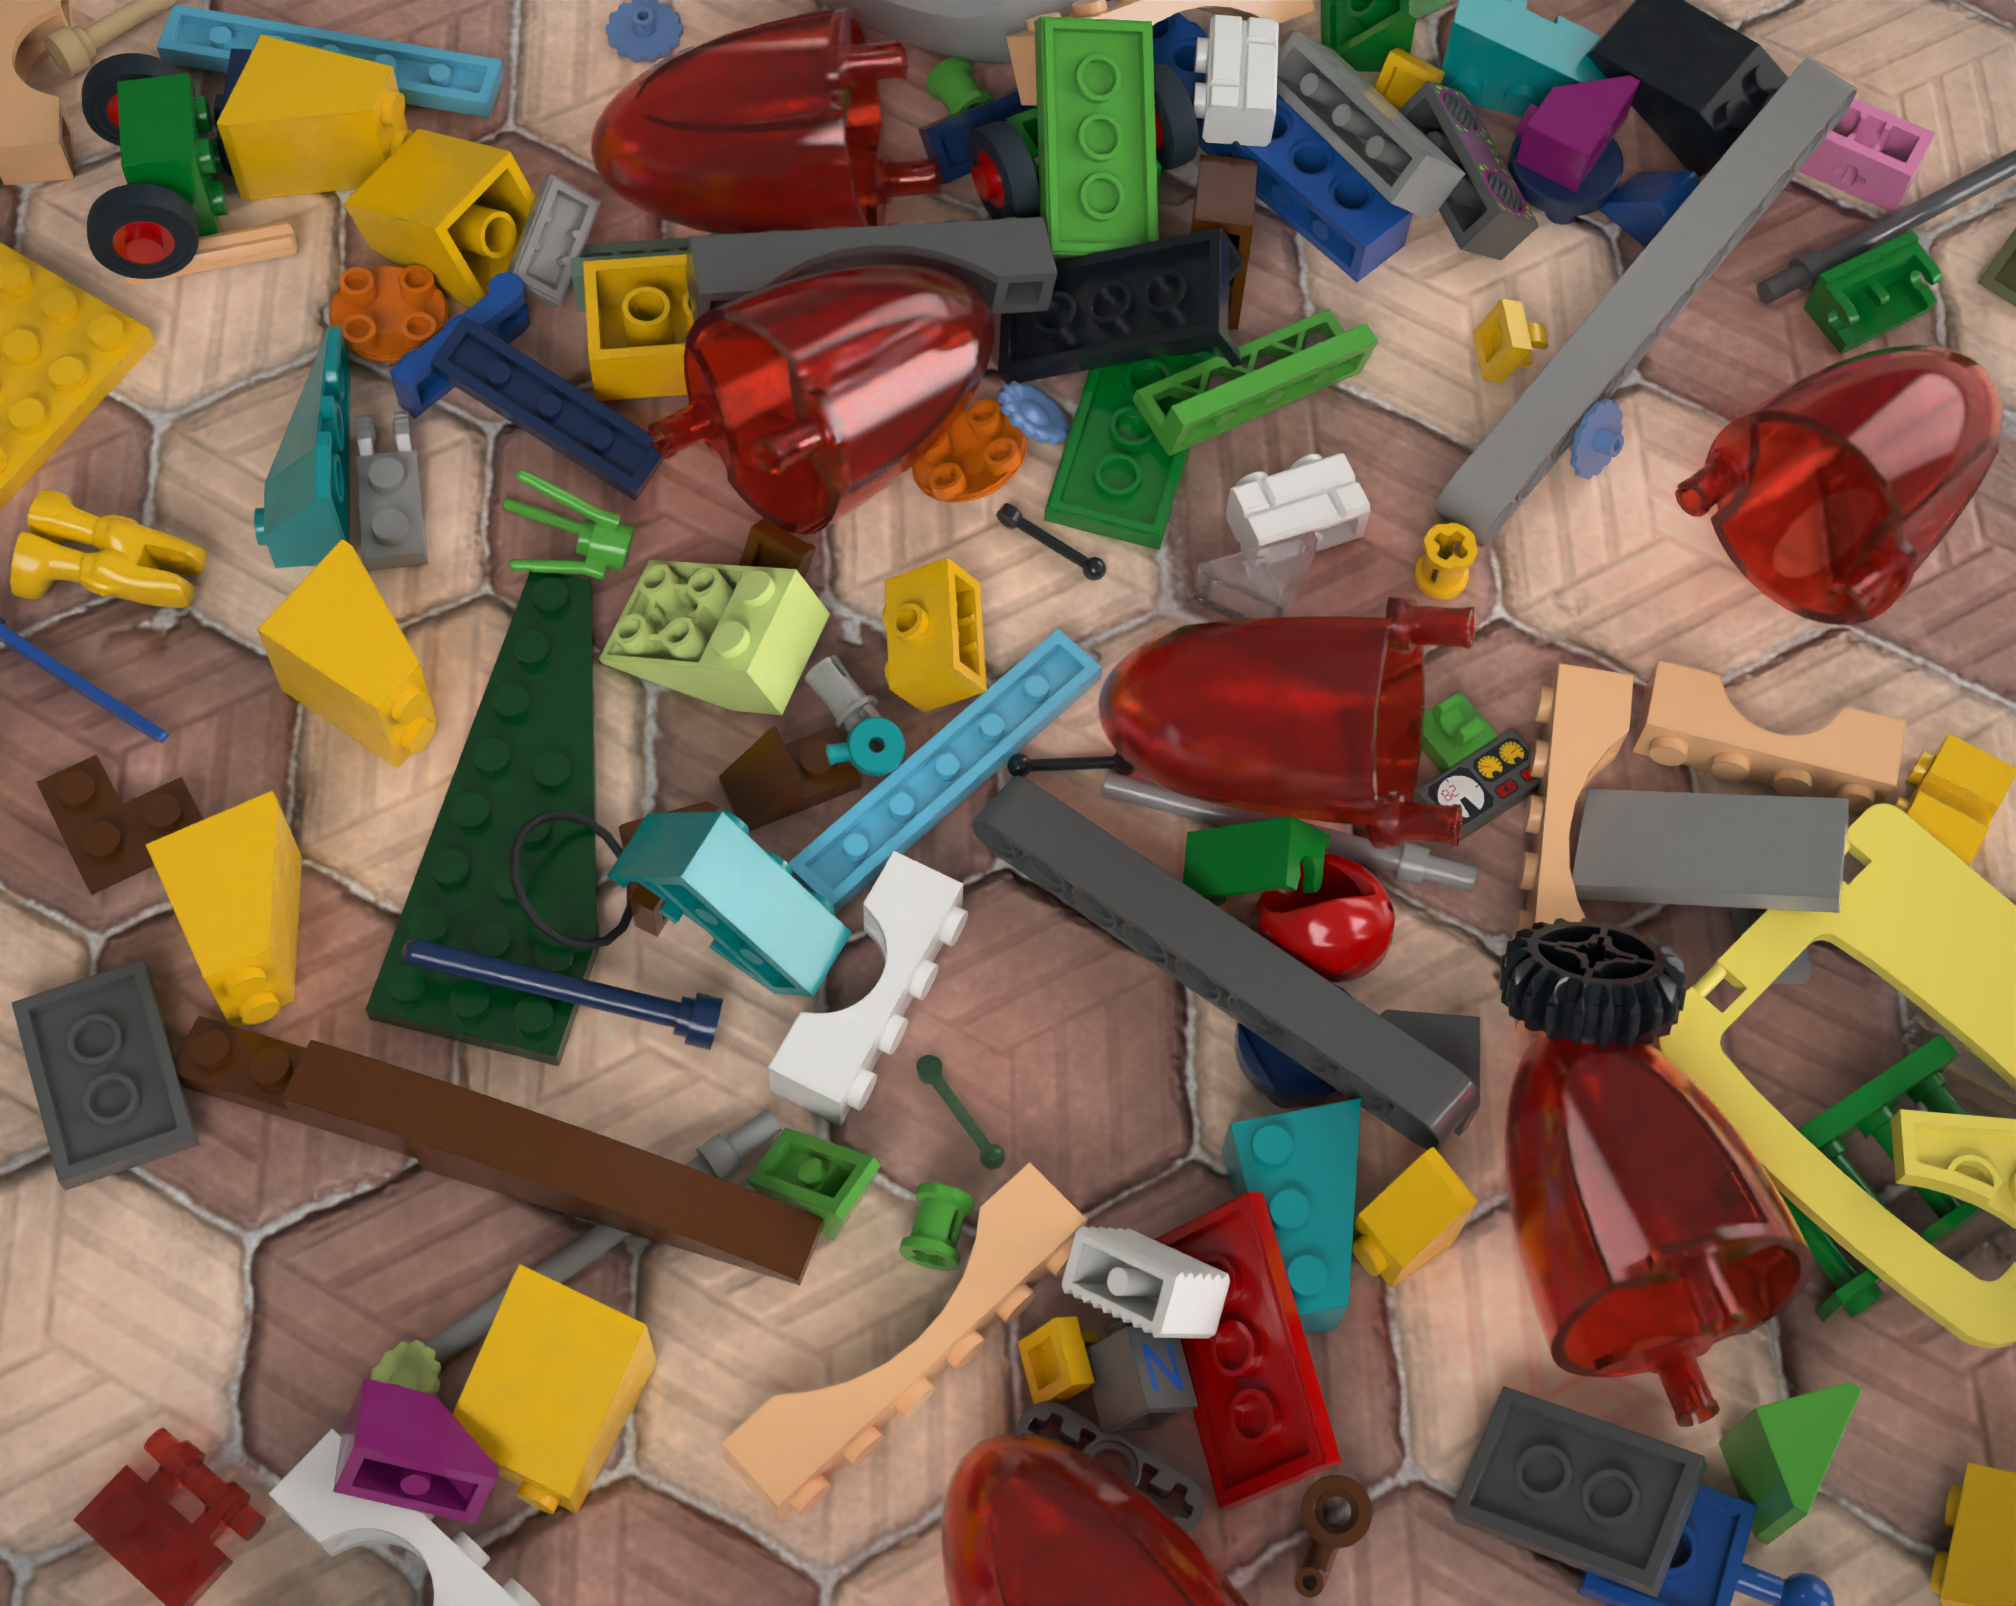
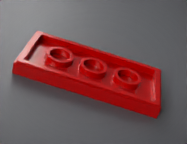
M1247 1191L1153 1239L1228 1273L1230 1278L1216 1334L1209 1339L1180 1338L1198 1403V1408L1193 1410L1219 1509L1237 1508L1342 1463L1264 1194L1262 1192Z

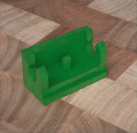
M1913 230L1819 275L1803 309L1840 354L1933 310L1937 300L1930 288L1922 282L1920 272L1930 285L1942 281L1943 278L1936 263L1918 243L1919 237Z
M1294 816L1187 832L1183 883L1204 898L1209 899L1216 906H1221L1225 903L1228 896L1279 889L1286 892L1297 890L1301 875L1300 862H1302L1305 871L1302 881L1303 893H1317L1323 880L1325 849L1329 848L1330 835Z

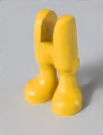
M45 489L36 496L29 508L27 521L30 533L22 531L17 538L11 564L10 586L15 597L35 600L42 599L54 580H65L80 583L90 592L102 597H116L157 607L189 608L193 601L195 588L186 579L170 572L190 576L199 575L203 572L206 565L207 553L201 547L187 540L141 525L132 518L118 515L103 517L93 515L76 508L68 495L60 491ZM67 541L91 545L100 551L85 553L62 546V544Z

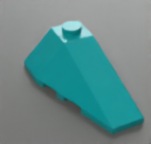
M340 326L327 328L265 481L264 508H255L254 528L258 545L268 546L275 568L315 566L324 559L341 539L350 544V357Z

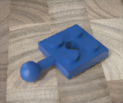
M1702 1484L1680 1537L1685 1551L1684 1562L1680 1567L1668 1569L1658 1598L1585 1570L1582 1572L1576 1592L1609 1606H1731L1734 1591L1776 1606H1834V1597L1831 1589L1825 1581L1814 1574L1800 1572L1782 1579L1779 1576L1742 1563L1757 1505Z

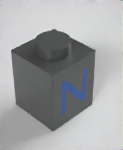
M1120 1321L1106 1328V1338L1086 1348L1095 1381L1090 1387L1102 1432L1154 1430L1198 1408L1180 1338H1154L1152 1333H1144L1142 1328H1133L1132 1323Z

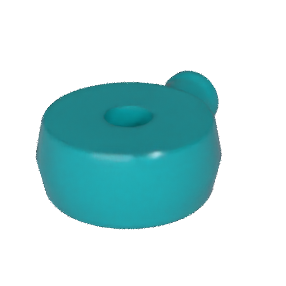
M868 717L862 719L852 727L846 742L827 744L825 746L828 764L834 765L835 763L850 761L855 769L865 775L874 777L887 775L896 770L904 759L906 752L905 737L900 728L886 718ZM873 740L879 741L883 746V750L879 753L871 751L869 742Z

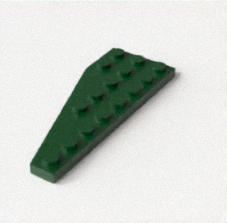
M529 572L365 1010L369 1019L555 1066L560 1065L580 1005L413 966L404 960L402 949L409 940L420 939L589 980L599 947L582 950L561 945L538 930L518 904L509 878L510 849L520 827L539 813L566 810L588 816L597 823L596 745L594 740L595 694L593 689V591L590 580L557 573ZM563 819L543 822L528 833L519 854V877L527 900L541 919L561 934L582 940L599 938L597 922L598 872L596 864V834L582 824Z

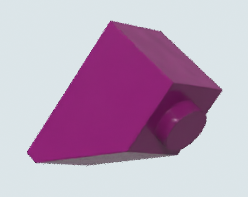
M1629 75L1553 87L1539 107L1531 104L1522 116L1515 133L1516 136L1522 138L1515 162L1576 192L1627 119L1640 80Z
M364 1378L343 1424L333 1492L475 1524L497 1481L499 1467L434 1394Z

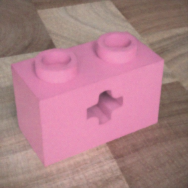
M1854 98L1843 118L1801 167L1799 172L1895 213L1918 174L1935 133Z

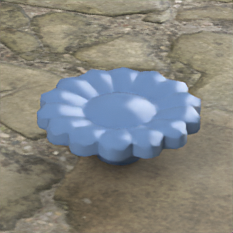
M632 0L631 3L620 4L618 11L612 12L609 15L610 23L605 28L606 34L609 36V46L617 50L619 57L630 58L634 63L640 61L653 63L658 58L669 57L671 50L679 47V38L683 35L680 15L672 12L669 4H660L658 0Z
M1012 381L1009 385L1003 384L999 390L1000 393L997 396V401L1002 405L1000 410L1008 417V421L1012 426L1020 428L1021 433L1026 435L1027 439L1034 438L1040 444L1047 442L1052 446H1056L1059 442H1065L1071 428L1066 421L1067 415L1059 408L1056 401L1049 398L1044 391L1035 389L1028 383L1021 384Z
M1604 397L1602 401L1594 402L1589 411L1583 414L1581 422L1575 430L1574 440L1570 447L1572 453L1570 465L1574 467L1575 475L1591 479L1593 475L1601 473L1603 467L1611 461V457H1616L1621 452L1624 444V437L1621 434L1623 413L1619 410L1618 402Z

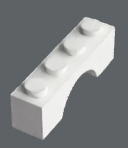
M893 851L863 903L864 930L877 944L885 961L883 973L871 992L848 1008L831 1013H799L768 1067L770 1091L839 1126L844 1122L851 1107L858 1111L864 1107L877 1080V1074L873 1073L872 1070L882 1052L892 1055L897 1049L908 1025V1019L902 1016L913 997L919 1000L925 998L939 968L938 964L933 963L943 943L951 947L956 943L965 926L968 911L962 909L963 883Z
M333 1429L269 1492V1495L278 1506L331 1557L350 1548L371 1543L392 1544L416 1554L426 1563L432 1577L434 1588L433 1606H541L513 1578H510L501 1587L482 1569L491 1560L490 1557L460 1529L450 1539L431 1521L436 1515L333 1492L341 1436Z

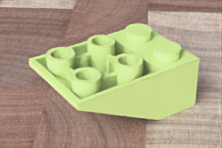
M649 560L599 660L606 666L731 711L782 715L830 613L797 569Z

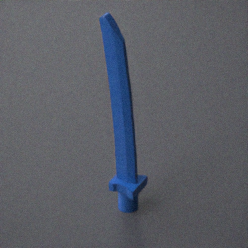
M0 617V641L154 741L163 743L169 737L165 730L4 626L5 619Z

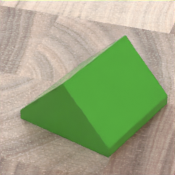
M1846 1382L1756 1407L1718 1442L1740 1499L1757 1505L1751 1527L1756 1539L1768 1545L1808 1514L1862 1392L1861 1387L1851 1382Z

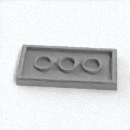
M1587 789L1572 874L1577 900L1839 913L1849 818V799Z

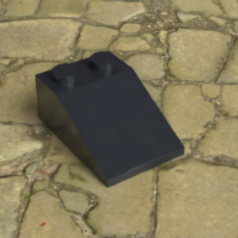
M1634 0L1586 54L1607 79L1630 75L1640 80L1631 106L1689 171L1696 172L1698 178L1708 173L1788 79L1787 75L1760 44L1684 0Z

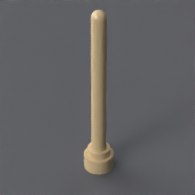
M133 0L84 29L79 25L71 29L68 26H63L45 36L44 42L50 56L59 69L67 77H72L91 66L90 59L97 56V48L182 0Z

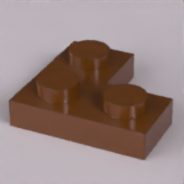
M97 754L36 782L92 895L153 867L154 863L145 844L204 820L182 777L122 804Z

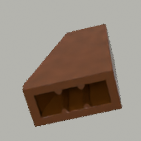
M1201 154L1191 233L1222 227L1242 256V269L1229 282L1228 329L1238 330L1254 228L1257 161Z

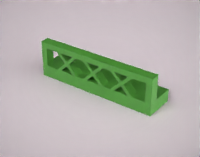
M1327 309L1237 347L1241 354L1239 366L1232 367L1227 359L1216 356L1136 390L1132 400L1168 456H1171L1361 373L1378 340L1367 323L1344 331L1330 309ZM1321 331L1327 339L1301 350L1304 338ZM1268 355L1280 359L1253 371L1256 359L1261 356ZM1217 375L1231 379V381L1205 392L1208 379ZM1198 384L1197 389L1191 387V386H1194V385ZM1168 396L1183 400L1171 406L1167 416H1165L1156 402Z

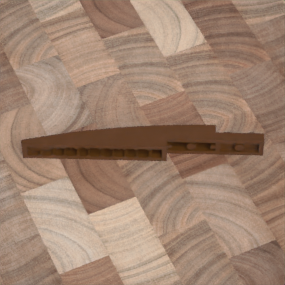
M198 1016L174 1061L178 1077L185 1088L416 1158L423 1170L796 1285H801L825 1224L824 1219L648 1151L532 1110L318 1041L310 1040L307 1048Z

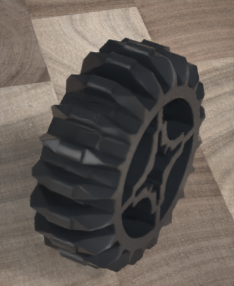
M1584 917L1580 922H1569L1558 918L1555 919L1552 925L1544 922L1534 923L1531 929L1526 928L1517 931L1515 939L1507 942L1506 954L1502 956L1499 988L1502 990L1501 1003L1509 1007V1016L1516 1020L1524 1021L1525 1028L1530 1031L1547 1032V1038L1550 1040L1562 1038L1573 1041L1575 1047L1584 1043L1595 1045L1600 1050L1604 1049L1606 1045H1617L1623 1049H1630L1633 1042L1648 1045L1653 1044L1656 1037L1670 1035L1672 1025L1678 1023L1679 1012L1683 1011L1686 978L1685 974H1683L1684 962L1675 956V950L1668 945L1658 944V938L1652 934L1640 935L1636 933L1635 928L1632 926L1621 928L1611 925L1608 920L1604 923L1589 922Z

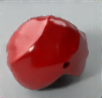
M1325 854L1323 880L1317 893H1303L1302 881L1305 871L1302 862H1300L1301 875L1297 890L1286 892L1279 889L1265 891L1261 894L1255 908L1259 935L1329 982H1350L1364 977L1381 964L1392 943L1395 915L1389 894L1375 875L1353 860L1333 854Z

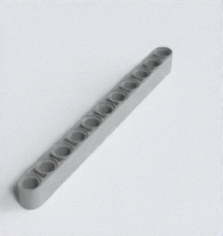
M1809 58L1805 59L1453 475L1436 501L1435 512L1452 523H1458L1467 527L1475 535L1476 540L1482 544L1488 543L1498 533L1572 444L1575 430L1579 426L1583 414L1589 411L1594 402H1600L1604 397L1609 399L1836 127L1853 102L1858 88Z

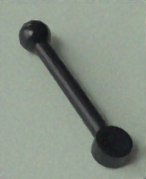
M1005 503L996 513L998 520L1004 526L1010 529L1017 527L1081 567L1087 579L1096 581L1104 577L1106 565L1101 558H1088L1023 518L1021 512L1015 506Z
M1121 748L1116 751L1114 756L1030 759L1025 754L1018 753L1008 760L1007 768L1013 777H1026L1030 772L1087 769H1114L1116 773L1127 776L1136 770L1138 756L1130 748Z

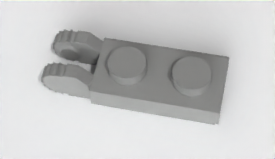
M409 411L394 412L393 432L397 441L398 452L382 454L376 453L377 430L371 415L356 416L360 456L355 457L362 555L365 568L369 571L428 564L420 461L417 450H414Z

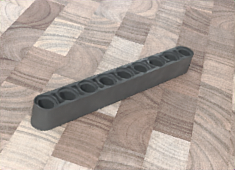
M1021 776L1013 777L973 819L971 826L974 833L999 858L1351 1100L1361 1098V1107L1420 1147L1429 1150L1434 1146L1438 1151L1479 1100V1090L1474 1082L1456 1066L1032 781Z

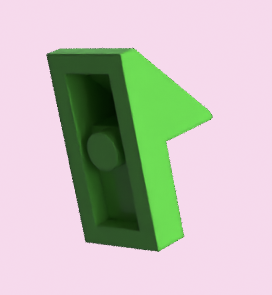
M785 1127L746 1181L757 1193L823 1218L825 1224L822 1232L829 1240L834 1241L871 1188L881 1165L872 1156Z

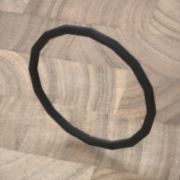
M566 810L537 814L520 827L510 849L509 878L519 906L538 930L561 945L582 950L610 945L627 930L633 913L630 899L628 898L631 882L627 885V906L619 925L606 936L582 940L561 934L544 922L527 900L519 877V854L528 833L543 822L560 819L582 824L606 842L617 859L623 852V849L609 831L588 816Z

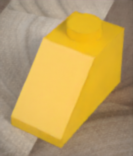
M1433 1146L1414 1161L1358 1214L1353 1225V1253L1369 1274L1374 1277L1380 1274L1392 1289L1455 1242L1478 1200Z

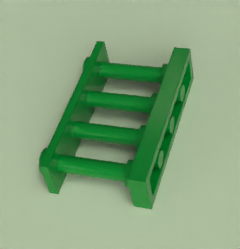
M1941 1033L1797 1130L1843 1173L1887 1209L1844 1156L1848 1148L1843 1144V1141L1858 1131L1866 1139L1873 1136L1894 1162L1891 1118L1896 1114V1111L1893 1107L1910 1097L1915 1105L1923 1103L1930 1112L1967 1115L1944 1087L1948 1080L1942 1074L1959 1054ZM1749 1162L1737 1169L1721 1189V1193L1736 1212H1739L1756 1199L1764 1208L1771 1205L1837 1288L1815 1310V1313L1823 1322L1843 1308L1853 1318L1884 1295V1292L1878 1286L1883 1281L1869 1269L1860 1274L1833 1239L1799 1210ZM1913 1186L1939 1218L1938 1221L1918 1234L1932 1246L1985 1211L1966 1201L1961 1203L1958 1198L1951 1195Z

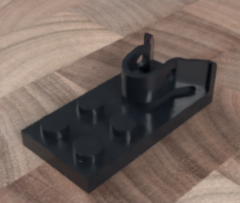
M1222 227L1063 259L1055 261L1057 277L1048 311L1001 314L998 375L1007 385L1012 381L1022 383L1166 355H1192L1201 351L1227 359L1232 367L1240 365L1241 354L1228 336L1229 282L1242 269V256Z

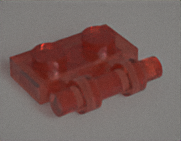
M162 1427L147 1439L143 1447L160 1464L158 1471L146 1483L128 1465H125L74 1518V1521L166 1606H194L233 1564V1561L214 1545L216 1540L230 1527L244 1541H249L262 1529L266 1519L249 1504L251 1495L236 1481L225 1483L203 1463L205 1453L190 1440L180 1442L167 1429ZM183 1486L206 1505L203 1513L192 1524L168 1503Z

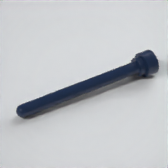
M420 939L409 940L402 949L404 960L413 966L674 1028L673 1035L685 1037L684 1044L707 1050L711 1049L723 998L698 992L695 999L682 996L681 1002Z

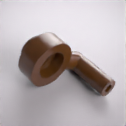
M1343 1475L1322 1477L1315 1481L1303 1496L1301 1519L1312 1539L1301 1569L1296 1575L1295 1586L1297 1591L1304 1597L1312 1598L1322 1592L1327 1583L1338 1549L1349 1547L1360 1541L1371 1525L1373 1517L1371 1499L1364 1487L1350 1477ZM1332 1497L1344 1498L1351 1507L1350 1519L1343 1525H1333L1324 1516V1505Z

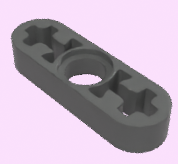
M1040 1402L1029 1407L1022 1414L1017 1425L1015 1444L1019 1457L1028 1467L1158 1541L1177 1543L1187 1539L1196 1531L1204 1513L1205 1501L1202 1490L1191 1477L1111 1432H1102L1099 1425L1059 1403ZM1050 1421L1057 1423L1061 1427L1059 1439L1077 1450L1081 1436L1091 1441L1080 1456L1077 1473H1073L1065 1468L1070 1462L1071 1454L1055 1445H1051L1045 1453L1039 1452L1034 1448L1036 1435L1030 1431L1032 1426L1044 1429ZM1101 1454L1117 1455L1127 1464L1129 1480L1122 1488L1114 1491L1103 1490L1097 1487L1091 1480L1089 1465L1094 1458ZM1142 1471L1153 1476L1149 1481L1147 1491L1163 1499H1167L1172 1491L1181 1493L1184 1496L1182 1509L1190 1514V1517L1185 1519L1181 1516H1175L1170 1524L1164 1523L1158 1518L1161 1506L1143 1494L1138 1509L1126 1503L1135 1494Z

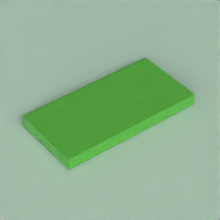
M1040 16L1034 21L1040 217L1044 218L1053 257L1073 258L1159 240L1152 21Z

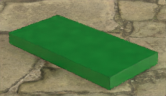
M1204 351L1192 355H1166L1089 370L1045 507L1044 521L1160 550L1190 447L1168 456L1132 399L1136 390L1214 358L1216 355ZM1210 379L1207 380L1205 392L1208 389ZM1196 384V385H1194V386H1191V387L1197 389L1198 384ZM1168 396L1156 402L1165 416H1167L1170 407L1183 400Z

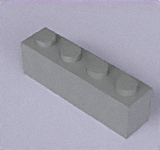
M1295 30L1278 53L1277 93L1391 204L1431 220L1465 175V172L1333 49Z

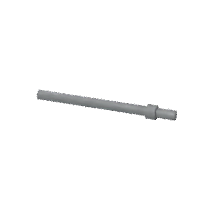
M1111 771L1107 772L1102 789L1103 796L1221 827L1283 817ZM1307 823L1330 835L1329 848L1325 849V854H1333L1358 863L1396 872L1395 879L1421 885L1423 879L1469 892L1473 891L1478 867L1429 855L1430 848L1405 842L1403 848Z
M765 1109L725 1138L717 1134L696 1149L698 1156L685 1165L720 1179H725L741 1168L740 1159L777 1135L782 1129L773 1114L768 1109ZM598 1224L532 1270L562 1283L629 1237L631 1233ZM508 1286L424 1343L425 1347L428 1346L435 1350V1360L440 1362V1365H443L488 1334Z

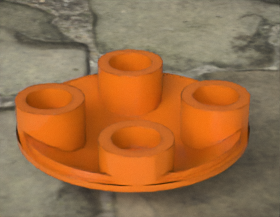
M411 265L406 268L399 266H380L370 269L363 267L349 268L339 277V288L333 295L329 306L330 327H341L347 350L361 358L376 362H399L407 352L419 349L438 334L448 321L449 316L448 304L442 290L435 283L433 273L422 265Z
M980 400L974 403L968 411L952 415L938 424L924 425L916 431L912 438V445L915 449L912 461L914 480L923 493L941 502L963 503L983 498L1004 486L1020 469L1027 451L1026 435L1021 433L1020 428H1016L1009 423L1008 417L1001 412L1000 405L996 401Z

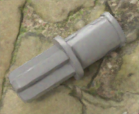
M836 655L821 660L806 674V683L811 686L836 718L834 725L838 731L847 730L850 732L852 727L862 719L881 717L875 709L878 704L876 697L865 694ZM873 740L869 742L871 751L879 753L883 750V746L879 741Z

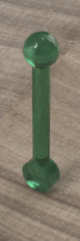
M933 1055L922 1056L916 1064L918 1079L922 1083L932 1084L980 1150L979 1159L981 1164L991 1170L1000 1168L1006 1159L1004 1149L1000 1145L991 1143L942 1077V1063L940 1059Z

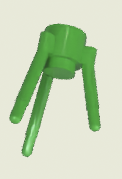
M520 469L516 472V478L520 482L587 518L582 523L509 498L503 501V508L523 517L578 535L576 554L586 556V560L511 559L508 563V567L511 570L533 573L582 574L600 580L604 579L607 569L620 573L623 572L632 545L635 526L620 522L621 515L602 510L526 470Z

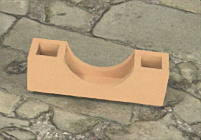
M0 0V177L4 186L74 179V133L59 96L43 93L29 86V81L34 71L50 56L44 42V37L63 26L72 28L71 0Z
M1658 660L1644 689L1632 752L1649 756L1653 761L1666 766L1685 765L1709 771L1717 778L1726 781L1737 782L1745 780L1773 787L1775 791L1785 796L1849 799V812L1862 813L1875 804L1885 803L1897 787L1906 721L1844 706L1828 725L1817 731L1802 735L1777 734L1754 725L1735 709L1725 692L1721 675Z

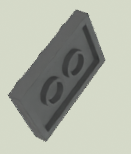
M144 959L11 1002L58 1182L65 1191L200 1145L183 1084L178 1077L175 1067V1056L151 972Z
M1503 1386L1451 1510V1514L1457 1523L1658 1598L1708 1465L1703 1455Z

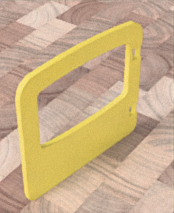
M1875 804L1866 809L1847 829L1845 855L1849 852L1865 868L1849 884L1842 881L1840 912L1767 909L1715 964L1686 991L1683 1011L1679 1012L1678 1023L1672 1025L1670 1035L1655 1038L1654 1049L1660 1068L1665 1076L1702 1116L1756 1170L1853 1257L1960 1340L1970 1345L1988 1349L2011 1346L2016 1343V1258L1997 1280L1984 1281L1978 1279L1942 1254L1885 1209L1807 1140L1753 1087L1721 1049L1720 1039L1722 1034L1810 944L1815 941L1824 940L1831 942L1871 969L1960 1040L2016 1091V905L1904 811L1890 804ZM1725 979L1741 995L1722 1013L1705 997Z

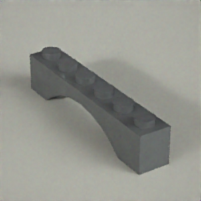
M1007 217L977 221L950 220L940 223L904 225L894 223L885 226L831 227L827 229L796 231L772 230L760 233H714L705 236H689L686 263V281L696 333L757 329L775 313L803 298L835 288L863 284L904 285L933 290L963 300L989 314L1048 311L1057 277V269L1043 217Z

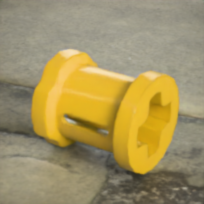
M1458 523L1437 524L1428 530L1424 538L1423 549L1425 554L1419 558L1415 566L1414 580L1417 587L1425 595L1433 599L1448 600L1457 597L1464 591L1469 580L1468 568L1473 565L1478 554L1475 535L1467 527ZM1456 541H1459L1460 547L1458 553L1456 554L1453 552ZM1434 569L1438 570L1435 581L1431 578Z

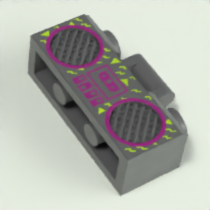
M1427 81L1398 111L1465 172V175L1439 208V212L1460 250L1502 261L1538 228V222L1466 93Z

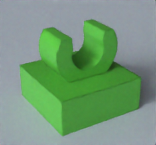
M1460 690L1411 720L1407 730L1410 737L1442 774L1498 738L1497 733Z

